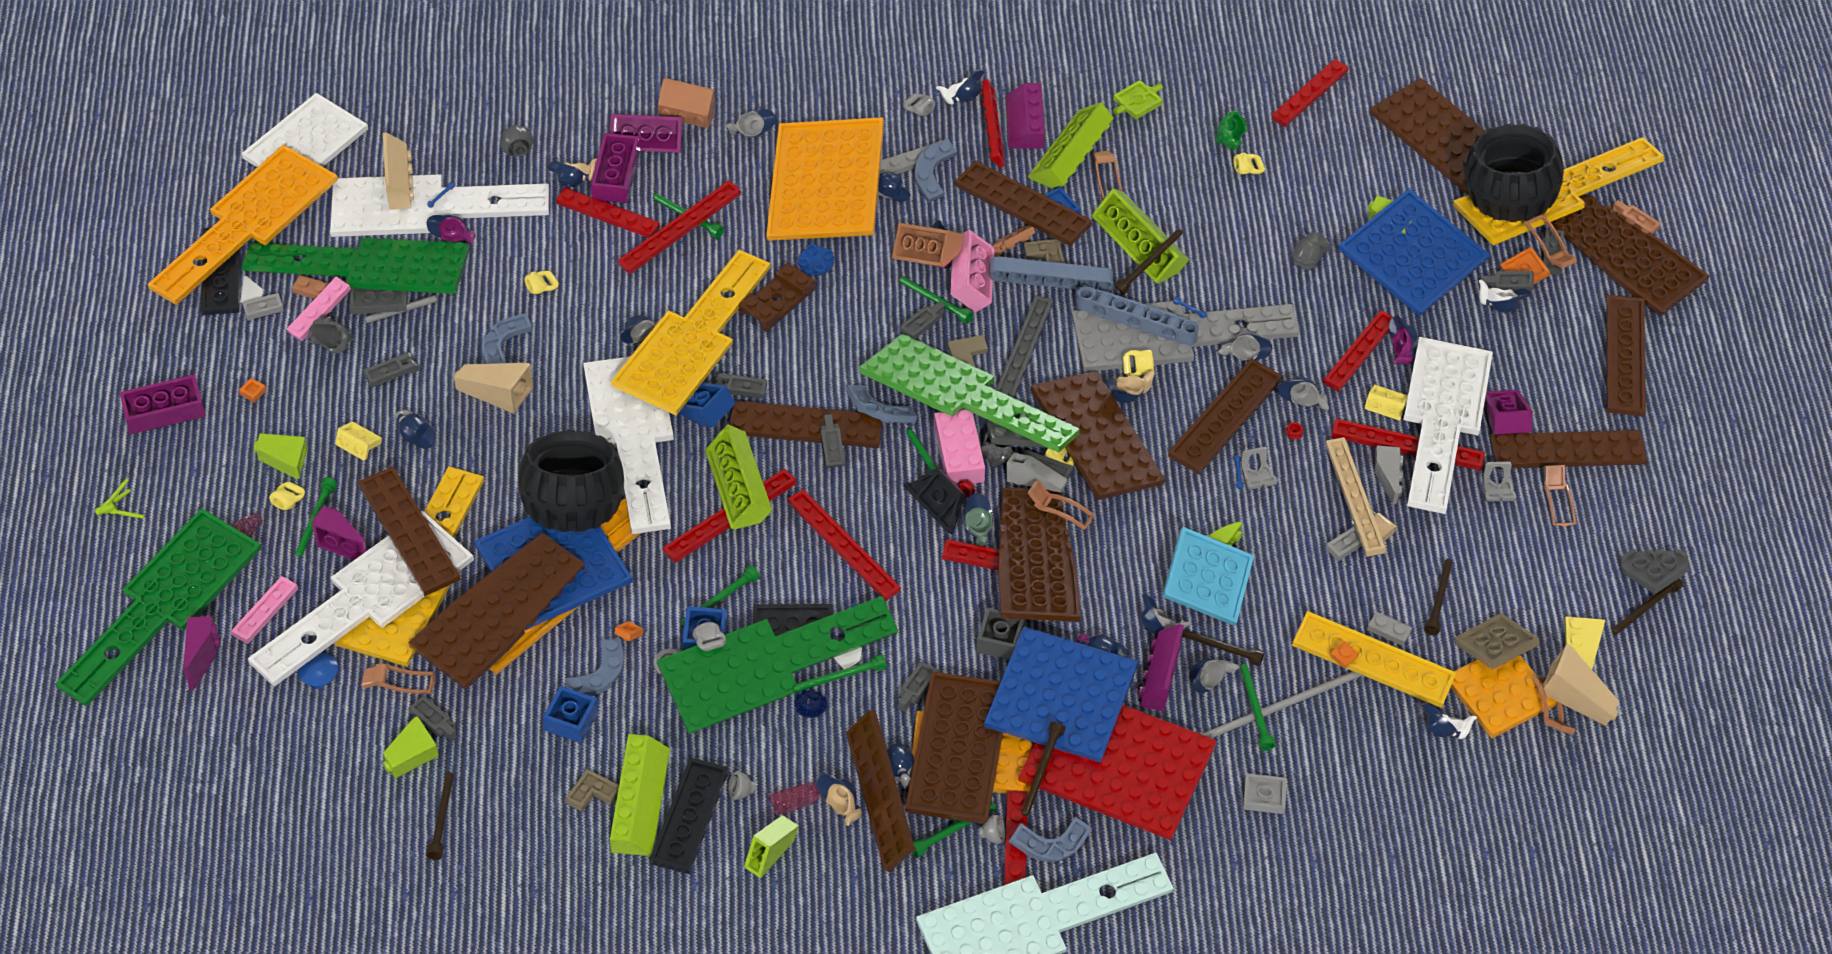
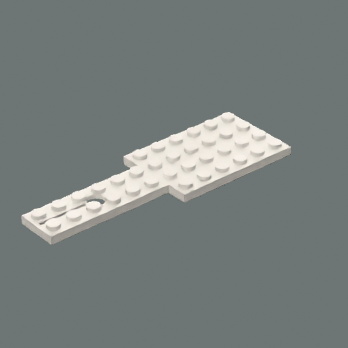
M441 174L413 175L414 187H410V190L414 191V200L411 201V208L390 210L385 177L338 178V181L333 184L330 233L331 237L430 233L426 222L432 215L453 214L460 218L549 215V184L454 187L436 201L432 208H429L427 206L428 201H432L447 188H442ZM492 196L501 198L498 204H491L488 199Z
M1419 337L1403 419L1422 424L1407 506L1446 514L1460 432L1479 435L1492 351ZM1430 463H1436L1441 470L1434 472L1429 470L1427 466Z
M630 357L583 363L595 435H601L609 443L611 442L617 448L622 462L624 491L632 534L671 529L655 442L674 440L669 412L611 386V380ZM639 480H648L650 482L645 489H641L640 486L636 485Z
M421 511L457 572L474 561L473 555L424 511ZM389 536L331 577L332 583L341 590L248 658L249 663L270 684L275 687L368 617L383 628L425 597ZM305 634H315L317 639L311 644H305L302 642V637Z

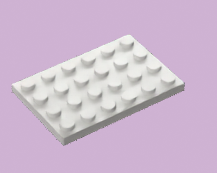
M315 93L242 153V157L258 167L284 144L323 167L366 132L368 124Z

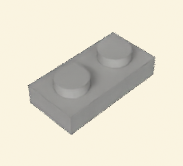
M279 293L242 302L247 320L284 311Z
M1352 527L1326 544L1325 549L1336 560L1340 561L1362 546L1356 527Z
M1376 612L1367 630L1404 646L1412 632V627Z

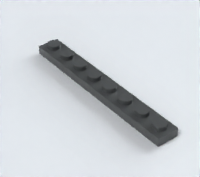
M1035 296L998 384L997 391L1015 398L1052 308V299Z

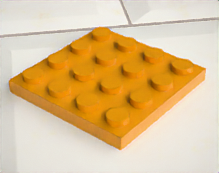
M1520 655L1493 670L1480 661L1475 660L1454 671L1456 675L1450 688L1473 716H1477L1476 720L1491 739L1544 712L1540 691L1532 679L1533 674H1536ZM1547 697L1548 709L1557 706V701Z

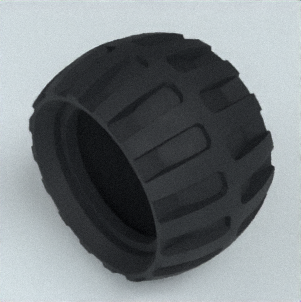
M1503 124V126L1492 127L1487 132L1481 133L1473 143L1466 160L1465 183L1471 201L1475 207L1479 208L1481 213L1499 221H1527L1533 217L1545 214L1548 208H1551L1556 201L1563 182V160L1557 144L1551 135L1544 133L1540 128L1527 126V124ZM1504 172H1522V173H1520V174H1511V173H1504Z
M567 430L562 432L555 431L546 436H540L527 447L520 464L518 477L520 497L531 519L535 523L543 525L544 528L555 529L560 532H582L587 529L598 528L601 524L612 519L621 503L624 491V471L621 459L611 442L609 443L605 437L592 434V432Z

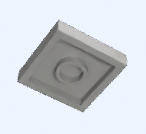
M1246 773L1243 810L1285 814L1287 778Z

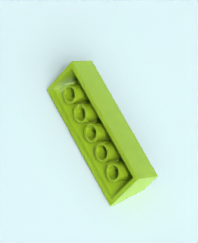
M1102 102L1076 112L1028 175L1029 179L1050 188L1062 187L1068 182L1069 176L1076 172V167L1085 160V155L1093 149L1094 143L1102 137L1101 134L1110 127V122L1113 120V116Z
M1114 188L1091 215L1138 265L1168 239L1164 232L1125 192ZM1173 243L1145 272L1156 284H1159L1178 274L1190 259Z
M727 425L709 444L705 452L730 527L735 530L761 523L770 514L772 507L746 432Z
M628 734L610 836L611 853L651 856L655 846L670 748L647 735Z

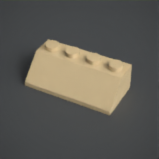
M383 133L385 186L389 209L411 208V201L414 200V191L410 190V187H414L413 177H410V174H413L412 163H409V161H412L411 150H407L405 142L388 133Z

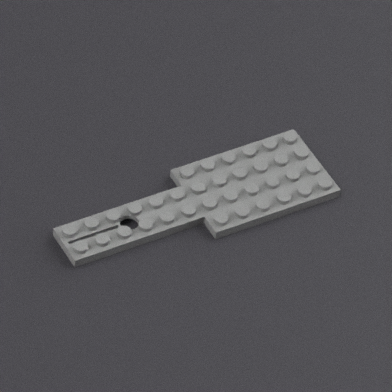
M1173 301L1145 304L1195 321L1199 326L1197 342L1193 345L1168 340L1082 310L1072 311V320L1084 372L1123 368L1122 356L1130 350H1151L1154 365L1192 362L1194 361L1192 347L1233 343L1237 337L1245 333H1256L1267 340L1299 337V328L1292 304L1206 312L1207 316L1205 318H1201L1197 313L1184 314L1182 305H1175ZM1237 320H1244L1248 325L1246 328L1240 329L1234 323ZM1130 355L1131 367H1136L1135 356Z

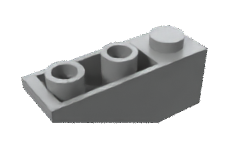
M1377 445L1374 472L1392 504H1397L1398 497L1402 496V486H1399V482H1402L1403 471L1400 470V467L1403 465V456L1400 455L1399 447Z
M1013 453L1007 461V482L1032 487L1035 481L1040 480L1046 490L1063 491L1068 483V479L1034 457Z

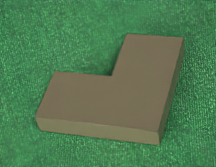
M1057 239L1023 243L1027 260L1044 258L1046 262L1065 263L1060 241Z
M983 335L947 342L951 356L974 367L975 364L972 356L988 353V347Z
M586 769L565 798V803L582 812L593 797L612 805L618 796L619 785Z

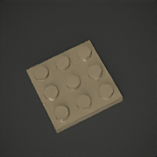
M1502 613L1454 638L1455 645L1492 670L1540 645L1537 636Z

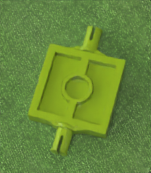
M1141 80L1135 82L1114 95L1113 100L1120 105L1113 109L1114 114L1117 116L1126 111L1137 120L1162 105L1163 100L1157 95V92L1162 90L1163 86L1158 83L1150 87Z

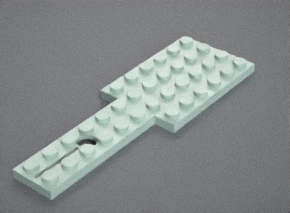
M1153 853L1041 893L1032 875L916 917V921L930 954H1062L1066 952L1067 948L1060 932L1173 892L1174 888L1157 853ZM1104 885H1110L1115 889L1116 894L1113 898L1108 899L1100 895L1099 889Z

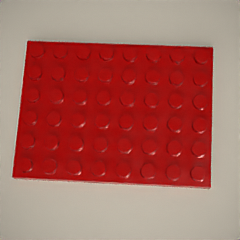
M1123 705L1102 762L1054 749L1039 789L1172 840L1216 747L1217 740ZM1035 743L1018 777V781L1030 786L1032 785L1046 748L1045 745Z

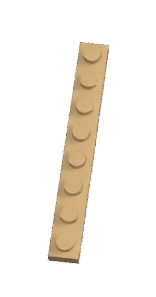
M1345 437L1327 440L1326 448L1366 557L1384 554L1386 548Z

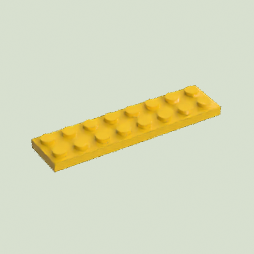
M1307 611L1292 646L1339 665L1330 657V654L1345 641L1359 653L1358 658L1347 669L1442 708L1456 672Z

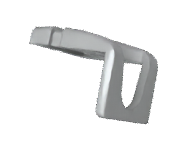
M1266 447L1242 452L1241 468L1249 490L1262 488V486L1277 485L1278 483L1276 476L1273 475L1266 462ZM1254 453H1258L1260 457L1261 467L1258 471L1247 467L1249 457Z
M1511 462L1486 463L1483 481L1485 500L1487 502L1516 500L1517 496L1513 491L1514 488L1509 478ZM1495 467L1503 468L1504 479L1500 484H1496L1489 479Z

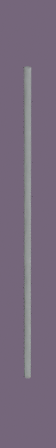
M1352 671L1261 709L1263 717L1363 675ZM1254 712L1201 735L1214 738L1255 721Z

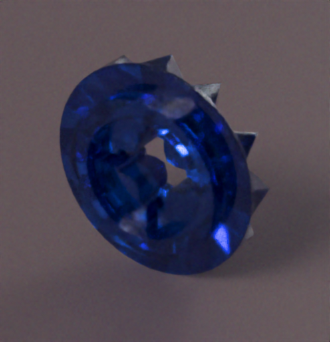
M813 688L811 691L804 690L803 693L797 695L795 700L796 711L806 718H816L822 715L827 708L826 696H823L821 691H814ZM808 699L814 702V708L807 704Z

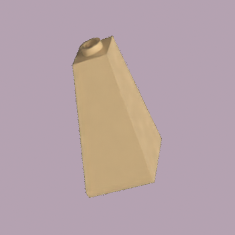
M529 363L464 364L454 375L457 390L513 414L533 389L531 365Z
M1567 643L1551 664L1543 684L1547 697L1606 726L1610 720L1614 721L1619 713V710L1616 709L1619 700L1574 648Z

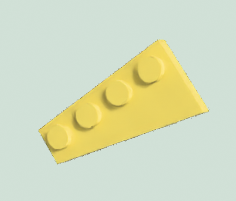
M1565 617V645L1567 643L1570 644L1587 665L1593 669L1605 620Z

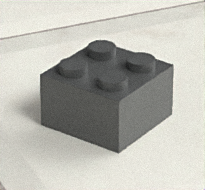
M987 607L977 637L976 653L1010 660L1021 631L1025 627V619L1001 618L1000 610Z

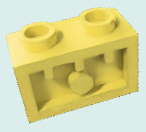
M1374 384L1369 392L1365 409L1400 420L1406 407L1408 395Z
M352 421L338 428L335 444L356 457L366 460L369 450L380 445L382 437Z

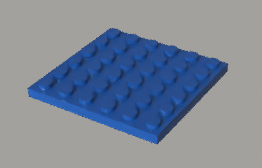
M1407 189L1339 244L1338 247L1343 254L1419 317L1490 257L1486 250L1411 189Z
M528 517L474 541L476 549L490 572L498 568L541 533L547 535L584 563L585 569H581L575 575V580L571 584L568 583L562 589L563 593L559 597H555L549 603L550 607L546 611H542L537 616L538 620L533 625H529L525 630L633 583L632 576L600 527L587 529L582 532H560L559 530L544 528L543 525L535 523L531 517Z
M1023 627L985 720L984 727L1046 746L1050 737L1048 735L1050 722H1057L1064 725L1066 729L1064 735L1057 739L1054 749L1101 763L1137 669L1138 661Z

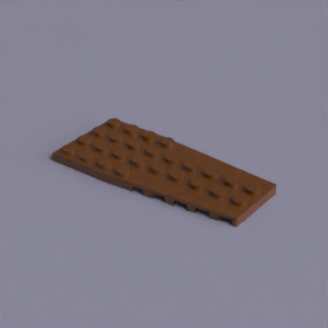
M1585 194L1578 196L1585 202L1583 209L1550 222L1556 230L1564 231V237L1616 283L1634 297L1644 298L1645 305L1659 316H1662L1709 279L1710 275L1650 232L1645 234L1641 231L1642 227L1636 223L1633 225L1626 222L1625 216L1622 214L1617 216L1611 212L1612 208L1608 205L1604 207L1597 203V198L1594 196L1588 197Z
M1004 487L1002 493L998 564L1000 617L1080 622L1078 577L1074 556H1072V545L1069 542L1066 518L1039 510L1028 494L1030 489ZM1047 490L1051 494H1057L1061 496V492ZM1052 498L1047 507L1063 512L1064 505L1061 500Z
M541 533L451 603L408 642L409 647L463 689L467 690L525 634V629L538 620L537 616L550 607L549 603L563 593L562 589L568 583L571 584L575 580V575L581 569L584 570L585 565L544 533Z

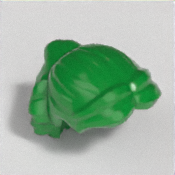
M1238 110L1227 113L1220 121L1215 141L1233 151L1242 144L1241 136L1247 132L1245 119L1240 116Z

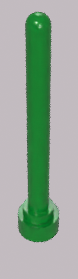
M659 194L653 195L655 201L680 215L687 211ZM704 221L699 225L707 229L710 236L715 239H719L724 233V227L718 223L711 224Z
M902 276L899 278L901 284L935 303L942 302L945 305V309L956 314L962 323L968 324L971 322L974 316L973 311L968 308H958L906 277Z
M908 429L906 432L907 436L931 471L937 469L938 467L914 431Z
M325 477L321 482L322 492L295 552L297 557L303 556L313 533L312 521L325 505L329 494H332L338 485L332 478Z
M750 565L744 570L742 577L700 607L712 608L744 584L754 583L760 578L758 571L754 566ZM685 618L681 620L682 626L685 625Z
M879 654L870 659V662L794 685V690L799 692L871 669L882 671L887 669L886 661L883 654Z
M1243 663L1240 665V670L1261 735L1258 743L1262 751H1268L1276 747L1274 737L1268 733L1247 664Z
M991 803L989 813L996 809L994 803ZM959 820L925 840L917 839L913 841L915 850L912 854L919 858L925 854L928 847L973 822Z

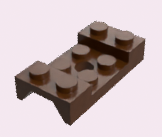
M788 262L775 273L776 278L755 296L750 294L739 304V314L742 316L748 313L757 319L765 332L769 331L815 290V280ZM774 298H781L782 300H780V301H779V300L774 301L773 299H774Z

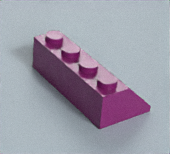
M1023 83L1006 95L1008 149H1044L1041 83Z
M611 114L610 134L639 136L640 151L681 153L683 117Z
M1183 624L1160 630L1157 639L1153 638L1151 650H1154L1153 655L1149 654L1147 666L1150 667L1149 671L1145 670L1143 682H1146L1145 687H1140L1138 698L1142 699L1141 707L1165 711L1181 648Z

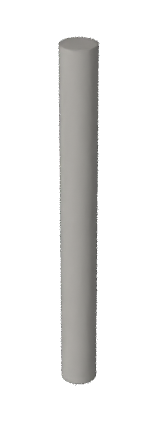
M432 295L407 303L406 311L437 302L436 296ZM406 311L374 313L365 316L364 319L367 324Z

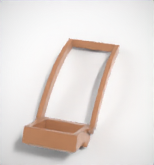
M1110 151L1094 152L1093 159L1095 160L1096 175L1102 199L1104 200L1106 197L1102 190L1097 164L1114 162L1119 190L1123 192L1114 154Z
M1543 214L1525 221V225L1538 240L1550 264L1557 265L1563 269L1577 262L1575 256L1566 252L1564 243L1556 229ZM1541 218L1550 227L1562 248V251L1549 256L1541 238L1530 225V223Z
M1565 465L1544 466V490L1549 502L1552 525L1564 527L1575 525L1576 518L1573 501L1565 480ZM1566 489L1573 522L1555 523L1549 490Z
M1040 480L1035 481L1028 491L1029 496L1035 502L1034 505L1039 510L1064 517L1082 530H1085L1091 524L1094 516L1091 511L1069 498L1049 493ZM1051 499L1065 501L1088 514L1089 518L1085 525L1061 511L1047 507Z
M381 663L376 664L375 667L364 669L361 686L366 689L380 685L384 688L404 693L432 694L435 684V673L406 670ZM387 669L411 675L431 676L429 689L413 690L386 684Z
M1533 674L1532 679L1535 681L1543 701L1544 723L1560 732L1574 735L1576 729L1564 723L1563 705L1557 702L1559 720L1549 718L1547 697L1539 681H1545L1546 678Z

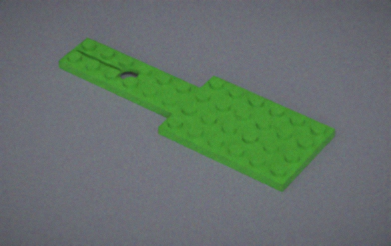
M901 334L859 368V373L950 416H954L964 408L1058 453L1079 435V428L989 387L994 383L995 376L930 347L923 342L917 341L908 335ZM1016 414H1024L1027 417L1017 419L1014 416Z

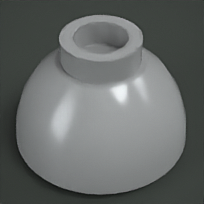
M736 771L729 781L728 790L730 797L733 800H740L747 797L748 794H753L755 783L743 772Z
M991 816L983 826L979 827L981 838H986L995 844L1003 843L1005 840V826L1000 816Z

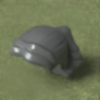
M1317 232L1302 235L1301 240L1292 252L1293 264L1300 265L1304 270L1317 267L1323 253H1327L1331 247V243Z
M319 317L313 321L308 333V338L312 340L313 344L322 345L331 353L336 354L348 348L350 334L342 324L333 322L330 317Z
M987 432L983 437L984 441L981 448L983 456L987 458L993 468L1007 463L1013 452L1012 446L990 444L989 433Z

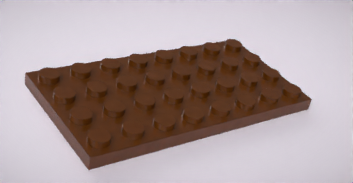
M1422 78L1370 108L1371 115L1465 194H1468L1465 183L1466 160L1473 143L1481 133L1486 132L1483 128Z
M1097 371L1031 385L1030 391L1044 413L1080 429L1079 435L1065 448L1097 500L1164 485L1166 479Z
M939 672L931 673L905 806L906 813L985 824L988 821L1003 733L984 727V723L1001 681Z

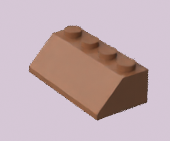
M899 223L892 259L945 267L961 252L964 234Z

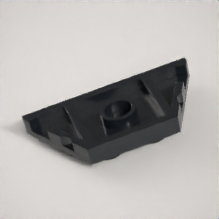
M941 469L932 470L929 474L918 477V480L903 485L949 534L954 533L965 493Z

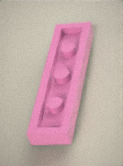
M335 277L287 328L288 333L302 342L308 336L309 328L313 321L319 317L325 318L351 290V287L338 277Z
M281 576L231 630L232 636L249 644L298 590L297 584Z

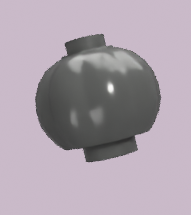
M513 125L503 131L500 138V146L511 157H515V155L523 156L530 152L534 139L526 127Z

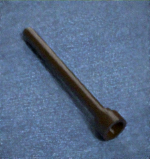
M1177 229L1126 279L1118 280L1114 284L1115 288L1122 295H1125L1129 291L1130 284L1183 234V231Z
M1450 558L1446 559L1431 618L1425 622L1424 631L1428 635L1435 636L1440 632L1439 616L1453 564Z
M1680 578L1653 595L1612 629V633L1614 635L1619 634L1667 594L1679 591L1683 587L1682 580Z
M1185 629L1183 630L1182 637L1247 658L1251 664L1259 667L1262 663L1264 651L1258 649L1249 651Z
M1050 722L1048 728V735L1050 737L1022 809L1023 816L1030 814L1057 739L1064 735L1066 727L1060 723Z
M452 772L446 773L433 841L427 846L426 857L431 860H440L443 856L444 849L441 839L454 778Z

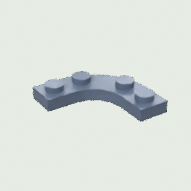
M945 139L925 149L916 162L915 181L928 203L944 196V191L936 181L933 170L939 163L956 156L957 151L949 139Z
M527 313L501 320L490 328V332L483 338L482 352L486 364L506 363L501 350L503 343L513 336L532 331V325Z
M865 385L847 386L846 392L859 412L880 419L884 423H916L917 415L912 406L886 405L876 401L870 395Z
M621 638L601 640L603 663L600 668L593 674L565 678L566 688L589 696H594L608 690L611 687L610 685L617 678L619 679L623 670L624 658Z
M1075 816L1063 835L1055 839H1045L1023 824H1020L1008 842L1034 859L1056 862L1073 855L1083 844L1092 828Z

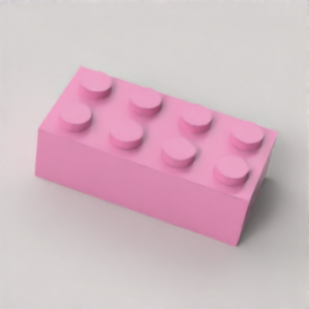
M969 229L963 233L961 252L952 260L950 294L974 312H977L992 303L993 280L989 276V261L994 257V247Z
M963 409L954 416L944 412L934 413V430L944 473L956 485H959L961 480H968L972 483L984 482L985 465L973 412Z

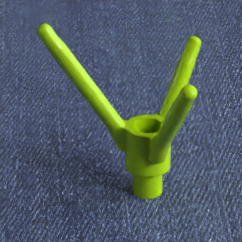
M127 478L106 502L95 509L97 516L110 513L144 518V515L117 510L115 503L131 492L130 489H127L117 496L129 481Z

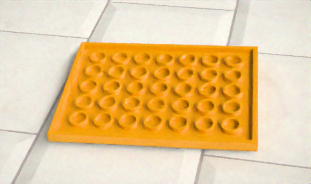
M883 117L779 124L766 235L768 241L874 235L884 131Z

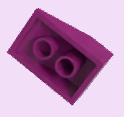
M1518 389L1486 391L1484 408L1489 426L1494 434L1532 432L1533 411Z
M325 506L321 508L311 523L316 545L351 560H355L367 551L364 538L342 513L334 508Z
M212 616L187 617L183 668L190 690L196 688L217 656V647H221V637L218 635L217 624L213 623Z

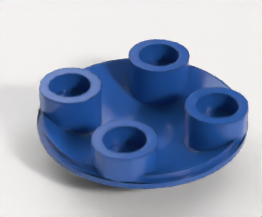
M809 244L800 254L798 265L806 274L822 275L833 267L834 255L832 250L816 246L815 244Z
M319 653L298 669L300 680L309 686H313L315 689H322L339 673L336 659L327 653Z

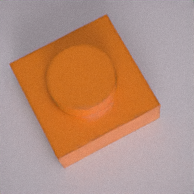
M252 378L239 389L241 396L254 403L267 391L265 385Z
M627 621L615 627V634L626 641H632L643 635V628Z
M1345 641L1330 654V657L1344 669L1359 656V653Z

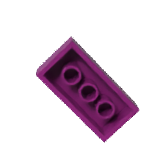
M604 133L591 182L593 198L601 201L628 203L640 154L639 136Z
M195 374L119 392L130 435L206 416Z

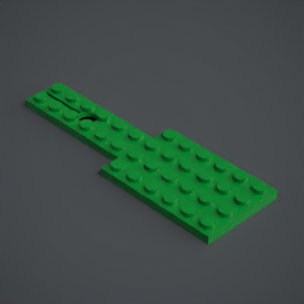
M371 237L362 238L358 249L267 244L265 246L262 243H250L242 263L243 271L346 276L348 277L346 283L355 289L456 294L470 251L469 243L379 239ZM299 255H304V256H306V257H303V258L301 259V261H295V260H294V258H295L296 256H299Z
M201 508L122 589L123 593L133 599L134 602L55 683L56 688L87 707L168 622L184 631L187 626V617H197L262 549L261 544ZM109 649L120 650L119 656L115 659H107L105 653Z
M880 596L778 636L774 635L768 619L725 634L726 644L723 647L704 651L696 645L659 659L656 663L687 733L690 735L798 693L794 690V685L797 683L793 673L897 634L898 629L883 596ZM835 627L842 629L844 639L841 641L831 639L829 635L830 630Z

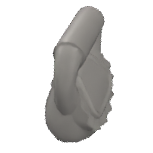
M913 94L903 102V108L924 117L933 111L935 101L928 95Z
M713 622L700 624L693 630V637L698 647L704 651L723 647L726 644V636L720 631L719 626Z

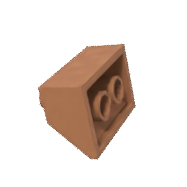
M664 78L658 102L659 116L683 117V123L709 128L715 116L714 89Z

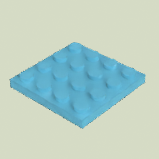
M1182 527L1162 597L1234 626L1238 620L1254 555Z

